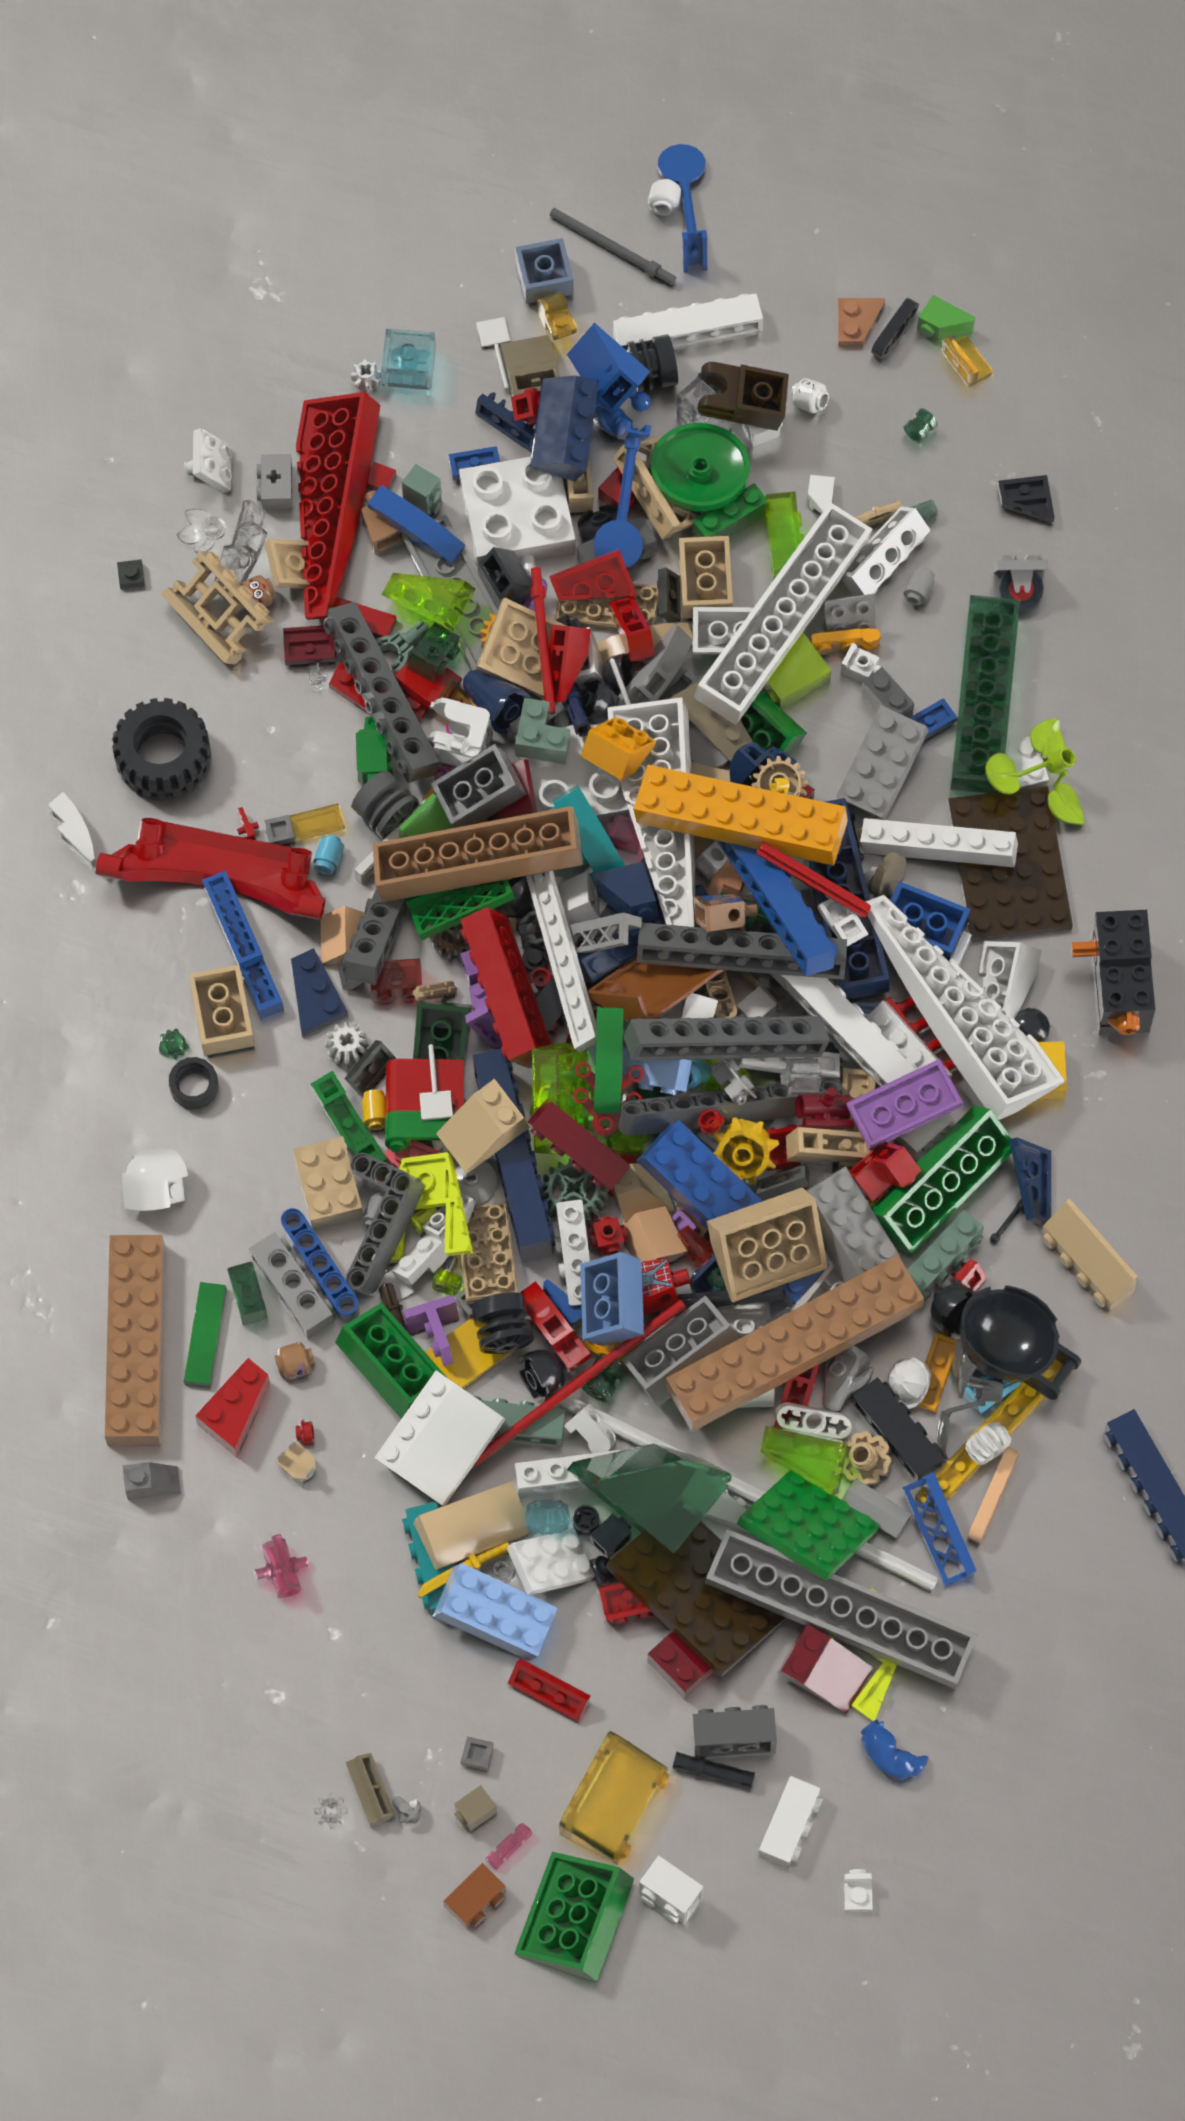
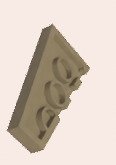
M700 681L669 698H683L688 709L689 721L730 762L735 752L741 746L753 743L740 720L735 725L694 699Z

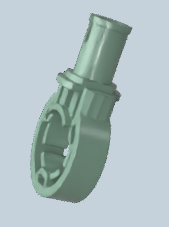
M422 619L406 633L396 631L392 636H384L376 640L382 652L391 650L398 653L397 662L391 665L393 674L410 661V658L417 653L414 645L431 632L428 625Z

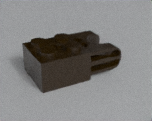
M707 362L702 366V380L716 386L721 394H709L702 397L697 406L699 414L778 431L785 418L789 374L743 364L739 367L719 362Z

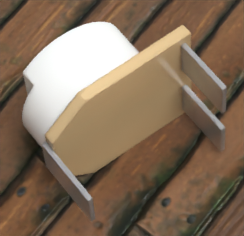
M295 1439L288 1445V1449L285 1452L284 1450L275 1461L288 1473L292 1480L300 1483L310 1479L316 1470L315 1458Z

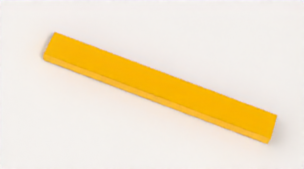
M1055 1359L1053 1364L1041 1376L1052 1382L1064 1364ZM1022 1382L972 1435L991 1422H999L1010 1435L1045 1396ZM967 1441L935 1474L947 1502L981 1466L968 1455V1451L965 1449ZM924 1486L915 1495V1499L922 1504H925L928 1496ZM929 1500V1503H928L927 1506L933 1508V1506H932V1504H931V1502H930V1500Z

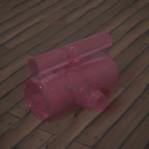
M281 1534L271 1537V1541L261 1546L267 1564H264L262 1568L255 1569L254 1574L257 1580L262 1578L272 1579L277 1597L284 1598L294 1595L301 1590L296 1572H299L300 1568L308 1567V1560L306 1556L300 1558L291 1557L286 1540L282 1538Z

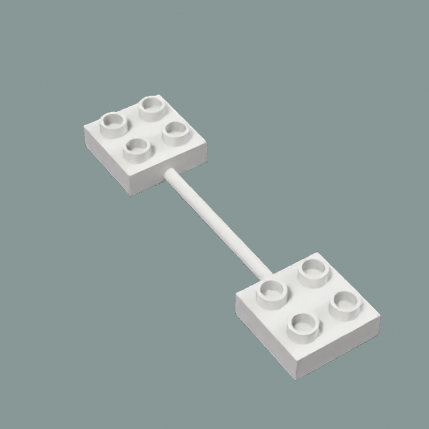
M531 457L459 469L460 487L478 570V564L493 547L513 550L529 576L531 575V568L536 567L535 560L576 553L575 535L563 480L561 477L530 468ZM563 709L555 715L554 723L555 727L570 729V745L566 764L518 757V761L522 759H528L537 812L551 810L550 808L555 806L552 802L554 798L578 785L602 826L632 821L619 779L580 756L587 736L580 737L579 734L576 735L574 726L570 725L568 712ZM602 723L590 724V727L593 729Z

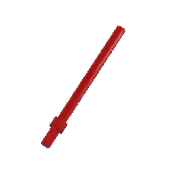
M533 567L531 568L532 587L530 592L535 606L544 701L550 702V715L556 713L544 605L546 590L545 586H542L541 568Z

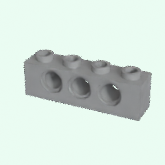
M276 1232L249 1248L250 1257L303 1334L309 1339L334 1323L332 1313L335 1310L327 1298L322 1300L318 1294L320 1289L313 1278L308 1280L303 1273L306 1269L298 1257L296 1259L292 1257L289 1252L292 1249L284 1237L279 1238ZM279 1259L286 1262L284 1266L279 1268L272 1265L274 1261ZM291 1280L300 1282L296 1288H289L287 1283ZM308 1300L315 1303L309 1309L301 1307V1304Z

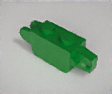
M370 716L365 717L364 729H360L356 733L358 782L362 785L383 771H389L393 775L392 759H388L387 753L389 752L386 747V741L383 735L378 733L376 722Z

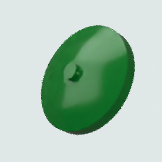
M690 423L678 426L660 438L651 455L650 473L663 496L670 503L687 510L711 511L722 508L732 503L741 495L749 479L750 460L746 448L734 434L713 424Z

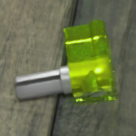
M449 1256L444 1269L438 1268L432 1281L433 1289L453 1296L459 1293L463 1277L452 1273L458 1260L457 1256H454V1258Z

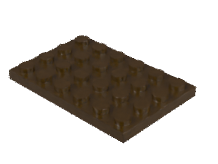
M1048 786L1019 789L1013 794L994 792L948 798L947 803L951 826L1016 832L1018 841L1015 867L958 862L964 904L966 908L970 909L968 927L969 933L972 934L971 942L1069 930L1073 927L1054 816L1048 805Z
M679 1500L609 1560L605 1567L721 1678L788 1618L705 1584L706 1577L722 1540L698 1517L691 1515L686 1509L682 1508L683 1503Z

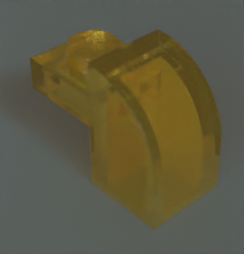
M562 292L537 299L538 314L545 330H550L553 340L577 333V327L568 309V302Z

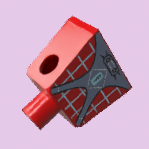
M668 1259L641 1262L643 1317L667 1308L679 1300L677 1287L691 1284L687 1268L673 1272Z

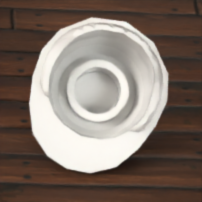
M903 1357L895 1362L888 1374V1384L894 1392V1398L898 1403L903 1402L908 1409L917 1407L928 1391L932 1372L925 1363L916 1357Z

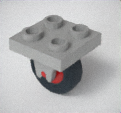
M1002 555L1000 560L994 562V572H1005L1000 579L998 590L1000 598L1006 606L1012 610L1024 611L1038 604L1042 598L1044 587L1042 579L1037 572L1048 570V560H1042V555H1027L1025 560H1017V555Z

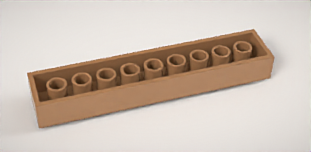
M897 1254L666 1378V1389L693 1432L923 1309L924 1297Z

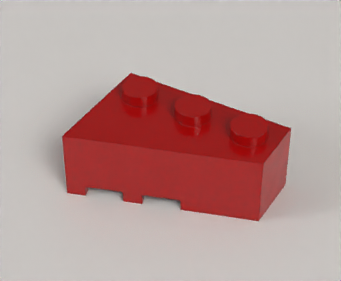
M247 1358L195 1415L197 1425L236 1458L270 1385L268 1374Z

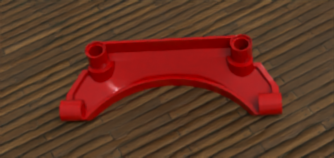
M155 818L141 819L139 838L135 845L128 844L113 854L100 853L96 863V875L131 882L167 881L203 885L202 879L226 871L235 892L264 901L288 914L321 920L325 909V898L322 897L315 881L308 880L312 856L310 850L164 822Z

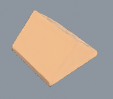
M343 906L322 916L320 922L321 962L323 966L342 964L345 952H350L352 935H357L359 919L361 916H365V912Z
M666 1206L635 1213L625 1224L628 1236L625 1242L631 1255L641 1259V1262L658 1259H668L671 1262L688 1253Z

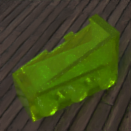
M795 491L766 494L764 518L773 581L804 539V535L800 534L799 529L802 526L801 513L797 511Z
M392 573L381 595L392 603L453 632L476 588L464 580Z
M770 1425L765 1426L760 1452L802 1476L805 1480L822 1488L828 1494L836 1495L839 1493L849 1442Z

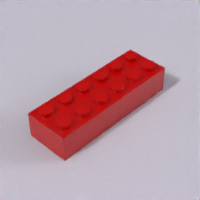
M486 907L461 919L463 926L461 933L464 940L470 946L471 952H469L472 963L477 967L479 973L477 980L487 996L485 1004L493 1014L495 1020L493 1027L501 1038L503 1044L501 1051L504 1057L528 1069L547 1061V1059L556 1057L508 916Z

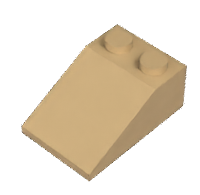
M493 1079L474 1093L436 1134L467 1174L530 1127L504 1090Z

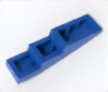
M382 485L367 503L368 509L389 520V525L409 536L412 543L450 565L455 562L465 548V544L446 528Z

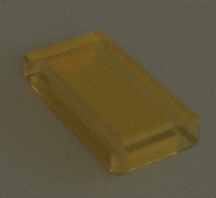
M338 803L289 815L295 841L345 829Z

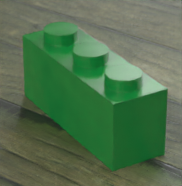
M753 483L745 488L741 495L732 503L716 510L707 511L694 519L693 535L695 537L729 536L730 538L767 516L769 501L757 485Z

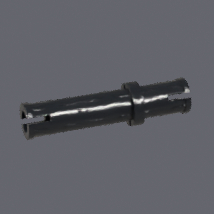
M676 1751L672 1769L696 1774L695 1777L701 1778V1776L712 1778L750 1790L755 1776V1772L706 1760L704 1756L699 1758Z

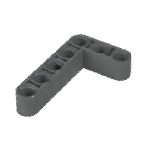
M358 1153L351 1160L350 1167L352 1172L386 1189V1193L346 1275V1281L352 1290L363 1295H371L377 1290L422 1196L424 1185L419 1178L366 1153Z

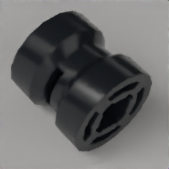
M582 1505L573 1514V1528L577 1535L589 1538L590 1534L599 1527V1513L590 1505Z

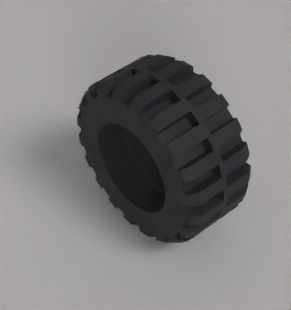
M157 698L150 699L148 704H144L143 701L136 704L137 709L126 711L124 713L125 720L119 719L116 725L117 731L113 732V754L122 780L125 784H130L133 791L139 793L142 790L144 796L152 798L153 795H158V799H166V795L173 794L174 798L181 796L180 791L184 789L186 792H189L194 788V782L200 783L204 778L203 772L208 770L209 759L211 758L208 732L203 719L198 717V713L193 708L187 710L185 703L178 701L175 704L170 698H164V701L159 702ZM156 734H173L185 742L183 752L176 759L168 763H151L138 755L141 744Z

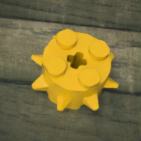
M735 1117L732 1118V1123L722 1133L716 1132L712 1134L718 1141V1148L714 1154L741 1180L747 1178L752 1184L755 1183V1177L759 1176L766 1168L775 1169L776 1166L769 1159L770 1151L777 1147L779 1142L778 1140L770 1139L769 1133L762 1128V1121L755 1123Z

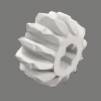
M347 1021L344 1023V1028L336 1024L334 1026L335 1032L328 1031L327 1033L329 1040L325 1042V1048L329 1049L327 1052L329 1058L335 1057L337 1065L344 1060L345 1065L348 1067L350 1060L357 1063L360 1060L359 1056L365 1054V1048L369 1047V1041L365 1039L367 1037L364 1030L359 1031L357 1023L352 1028H349Z
M991 1422L971 1436L966 1443L965 1449L968 1451L971 1459L975 1460L978 1465L987 1464L1005 1451L1010 1445L1012 1438L1009 1436L1006 1428L1002 1427L999 1422Z

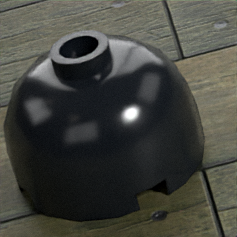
M591 677L582 684L586 688L582 693H579L582 694L584 699L582 707L588 723L599 724L608 720V707L618 705L617 695L609 684L596 677Z
M526 876L509 879L515 899L493 908V910L508 917L516 915L523 917L532 910L533 900ZM499 892L496 897L504 894V892Z
M959 1283L951 1284L940 1288L933 1296L930 1309L933 1323L948 1337H952L950 1333L956 1332L958 1335L960 1334L959 1325L963 1309L967 1301L976 1293L966 1285Z
M539 1349L518 1357L517 1363H522L523 1370L519 1371L522 1381L533 1398L536 1396L540 1398L538 1403L542 1404L564 1387L566 1380L564 1372L567 1371V1367L560 1357L557 1358L553 1353Z

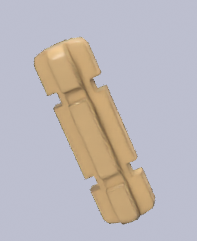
M451 980L427 984L426 986H417L416 990H413L415 1000L425 1001L426 999L452 996L457 991V987Z

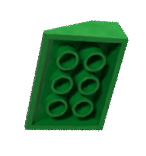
M552 1852L514 1954L577 1977L597 1981L634 1878L617 1866Z

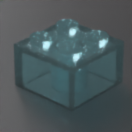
M386 329L381 365L382 386L431 390L436 352L435 333Z

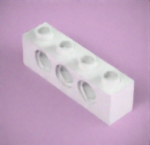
M901 506L866 543L841 578L852 596L875 594L881 583L891 577L893 570L908 558L909 553L916 546L924 541V537L930 532V529L915 508Z
M621 1450L515 1463L519 1498L624 1484Z

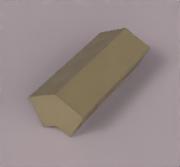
M372 1754L358 1755L354 1759L347 1761V1768L370 1827L385 1823L394 1817L395 1812Z

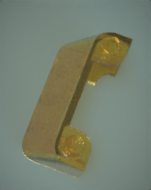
M609 1731L561 1818L559 1835L618 1865L620 1859L625 1860L632 1848V1845L628 1844L630 1836L654 1791H657L659 1787L663 1789L670 1777V1774L667 1773L668 1767L620 1735Z

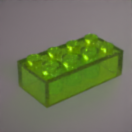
M557 1043L532 1049L533 1114L548 1098L589 1131V1112L582 1104L577 1103L573 1096L574 1091L579 1087L589 1089V1083L584 1078L579 1077L575 1070L579 1062L589 1061L587 1049L578 1052L574 1049L573 1043ZM581 1065L578 1068L579 1073L586 1074L588 1072L587 1066ZM579 1091L576 1097L579 1100H584L586 1093ZM534 1135V1153L558 1155L550 1148L553 1144L545 1137L541 1141Z

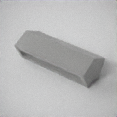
M857 1479L853 1481L841 1499L847 1502L850 1507L868 1515L880 1524L879 1528L895 1538L900 1536L912 1515Z

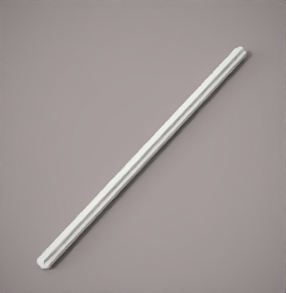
M569 1396L558 1405L562 1409L576 1415L587 1403ZM593 1407L616 1436L682 1469L694 1473L697 1467L700 1466L726 1485L727 1491L753 1504L766 1493ZM867 1542L855 1553L928 1591H932L937 1584L938 1578Z

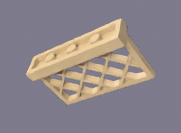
M659 436L640 443L638 452L647 455L645 462L636 453L631 489L663 540L669 538L675 532L693 527V520L699 516L691 513V510H685L666 501L649 473L654 446L662 437ZM625 444L613 456L622 474L626 455ZM674 512L684 517L682 523L679 522Z

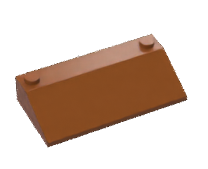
M744 927L726 929L746 931ZM636 956L587 992L590 999L605 1008H623V1019L629 1023L631 1019H657L723 970L637 963Z

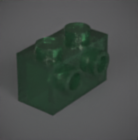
M434 623L412 651L407 670L433 683L438 675L443 676L449 666L448 662L450 660L454 661L458 656L460 648L457 646L460 636Z

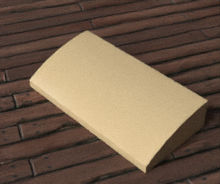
M512 1481L419 1515L413 1522L435 1570L468 1559L469 1555L481 1554L530 1534L523 1507Z

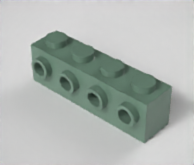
M965 1210L958 1215L907 1270L923 1295L924 1303L931 1296V1290L936 1285L940 1286L948 1278V1272L954 1266L958 1267L967 1255L965 1254L971 1248L975 1249L984 1238L982 1236L984 1226Z

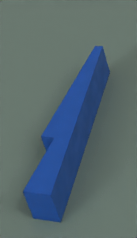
M226 871L202 879L237 965L239 964L242 978L260 1020L284 1011L281 997Z

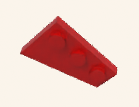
M620 549L549 576L559 601L638 596Z

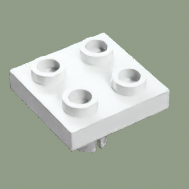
M202 428L193 430V460L185 461V472L187 475H194L222 493L231 491L232 446Z

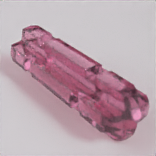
M519 1824L514 1829V1834L510 1833L496 1847L497 1850L495 1852L491 1851L486 1856V1861L491 1867L497 1869L504 1863V1858L508 1859L522 1845L523 1840L526 1841L532 1836V1831L526 1824Z

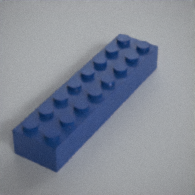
M680 1120L670 1123L637 1159V1162L707 1230V1221L762 1202ZM824 1270L783 1284L785 1299L781 1301L786 1306L795 1304Z

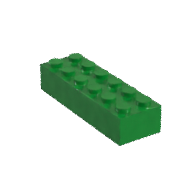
M974 1105L916 1163L921 1171L916 1175L915 1181L906 1187L894 1185L871 1208L896 1249L913 1254L1012 1154L1009 1139L1012 1138L991 1109Z

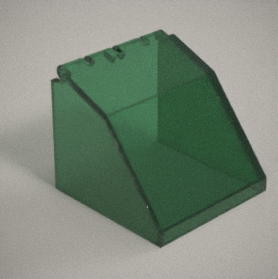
M655 1443L573 1461L567 1468L569 1473L639 1532L648 1531L672 1553L676 1552L727 1489L728 1485L726 1483L732 1479L729 1472L700 1457Z

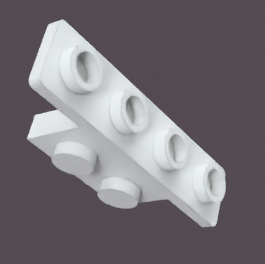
M573 1200L556 1204L560 1237H555L557 1253L562 1252L563 1262L559 1263L560 1279L566 1278L569 1305L579 1306L582 1305L580 1264L589 1262L590 1257L582 1200Z

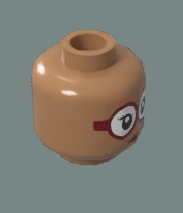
M258 575L240 584L247 587L253 593L252 598L257 603L259 602L265 607L273 603V597L276 594L269 578L265 579L263 576Z

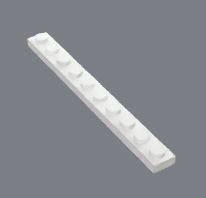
M548 871L527 875V882L575 1050L582 1052L596 1044L597 1024L554 872Z

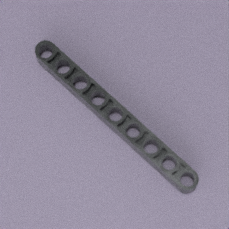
M822 1078L754 1086L751 1090L757 1098L755 1099L750 1094L746 1097L747 1101L742 1105L734 1103L725 1090L627 1101L621 1106L619 1130L628 1136L662 1133L670 1123L680 1120L688 1129L701 1128L699 1125L700 1115L709 1109L718 1111L719 1114L723 1115L724 1123L722 1125L731 1124L732 1118L735 1117L752 1122L797 1117L795 1114V1099L798 1094H822L832 1087L837 1090L838 1095H841L842 1084L833 1078Z

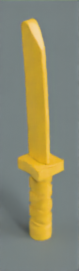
M504 1543L479 1556H475V1554L469 1555L467 1561L463 1562V1564L479 1570L481 1565L508 1554L507 1547L509 1543ZM452 1568L424 1583L417 1594L418 1598H422L445 1585Z

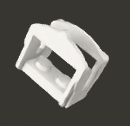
M439 698L435 702H431L430 708L434 709L443 718L449 720L448 728L451 733L434 731L429 734L428 740L434 747L440 763L451 766L460 765L490 747L493 729L490 722V714L486 709L447 698Z

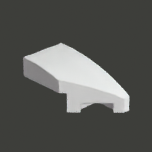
M810 475L807 498L810 500L809 508L812 511L817 510L822 514L829 503H832L835 477Z

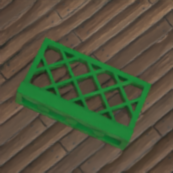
M509 879L405 898L421 941L460 924L461 919L486 907L493 909L515 899ZM485 891H490L487 896H482ZM499 892H504V894L496 897ZM461 902H466L463 907L459 906ZM438 912H442L440 917H435ZM452 913L456 914L455 916L449 918ZM429 924H433V926L425 929Z

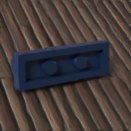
M492 392L488 397L482 393L477 398L475 414L532 452L535 432L534 425H528V422L515 421L513 411L505 408V399L500 403L494 401L496 393Z

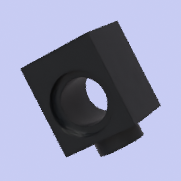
M612 1513L590 1534V1543L603 1556L611 1559L632 1539V1532L630 1531L632 1527L623 1517L618 1519Z

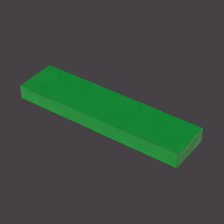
M200 1282L184 1384L204 1387L211 1386L227 1289L226 1285Z

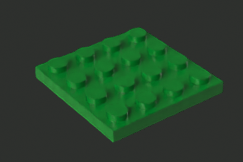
M793 1469L789 1470L739 1517L737 1522L738 1526L825 1581L849 1560L878 1531L880 1526L879 1523L868 1515L850 1507L847 1502L834 1496L825 1488L818 1486Z

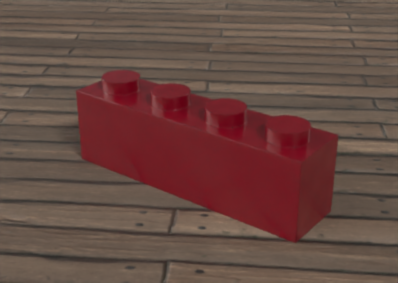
M546 1098L528 1121L533 1127L530 1130L531 1133L541 1141L545 1137L553 1143L550 1147L561 1157L566 1153L573 1159L570 1164L581 1173L586 1170L593 1175L590 1180L600 1189L606 1186L612 1190L631 1167L548 1098Z

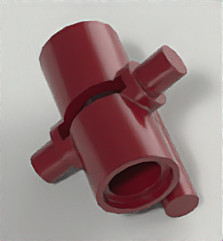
M832 1087L822 1094L797 1095L795 1099V1114L798 1118L803 1119L802 1127L816 1129L854 1128V1120L849 1119L851 1115L846 1107V1103L852 1101L849 1095H838L837 1090Z

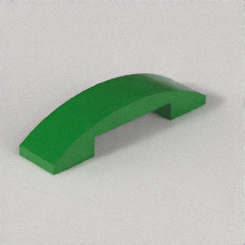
M597 1007L594 1113H620L623 1008Z
M331 1071L312 1082L310 1085L338 1135L344 1137L345 1145L351 1155L354 1157L358 1153H366L381 1161H385L387 1159L385 1154L363 1124L335 1073Z

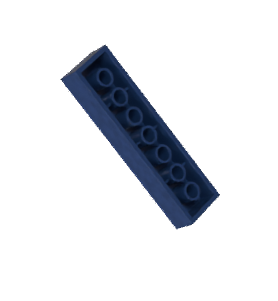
M846 799L826 801V803L846 807L848 821L834 866L804 859L806 867L863 901H869L870 896ZM811 888L819 922L825 930V935L827 938H838L817 908L819 904L830 898ZM868 915L865 918L858 916L868 935L847 947L844 980L834 979L835 986H839L845 992L847 1000L889 992L890 977L881 941Z
M501 1049L474 1054L473 1066L478 1090L495 1079L525 1118L523 1105L519 1102L518 1085L516 1079L514 1080L512 1062L504 1057ZM529 1129L494 1153L521 1263L552 1257V1247H556L553 1224L549 1220L547 1200H541L540 1196L543 1185L541 1177L537 1173V1161L535 1153L531 1149Z

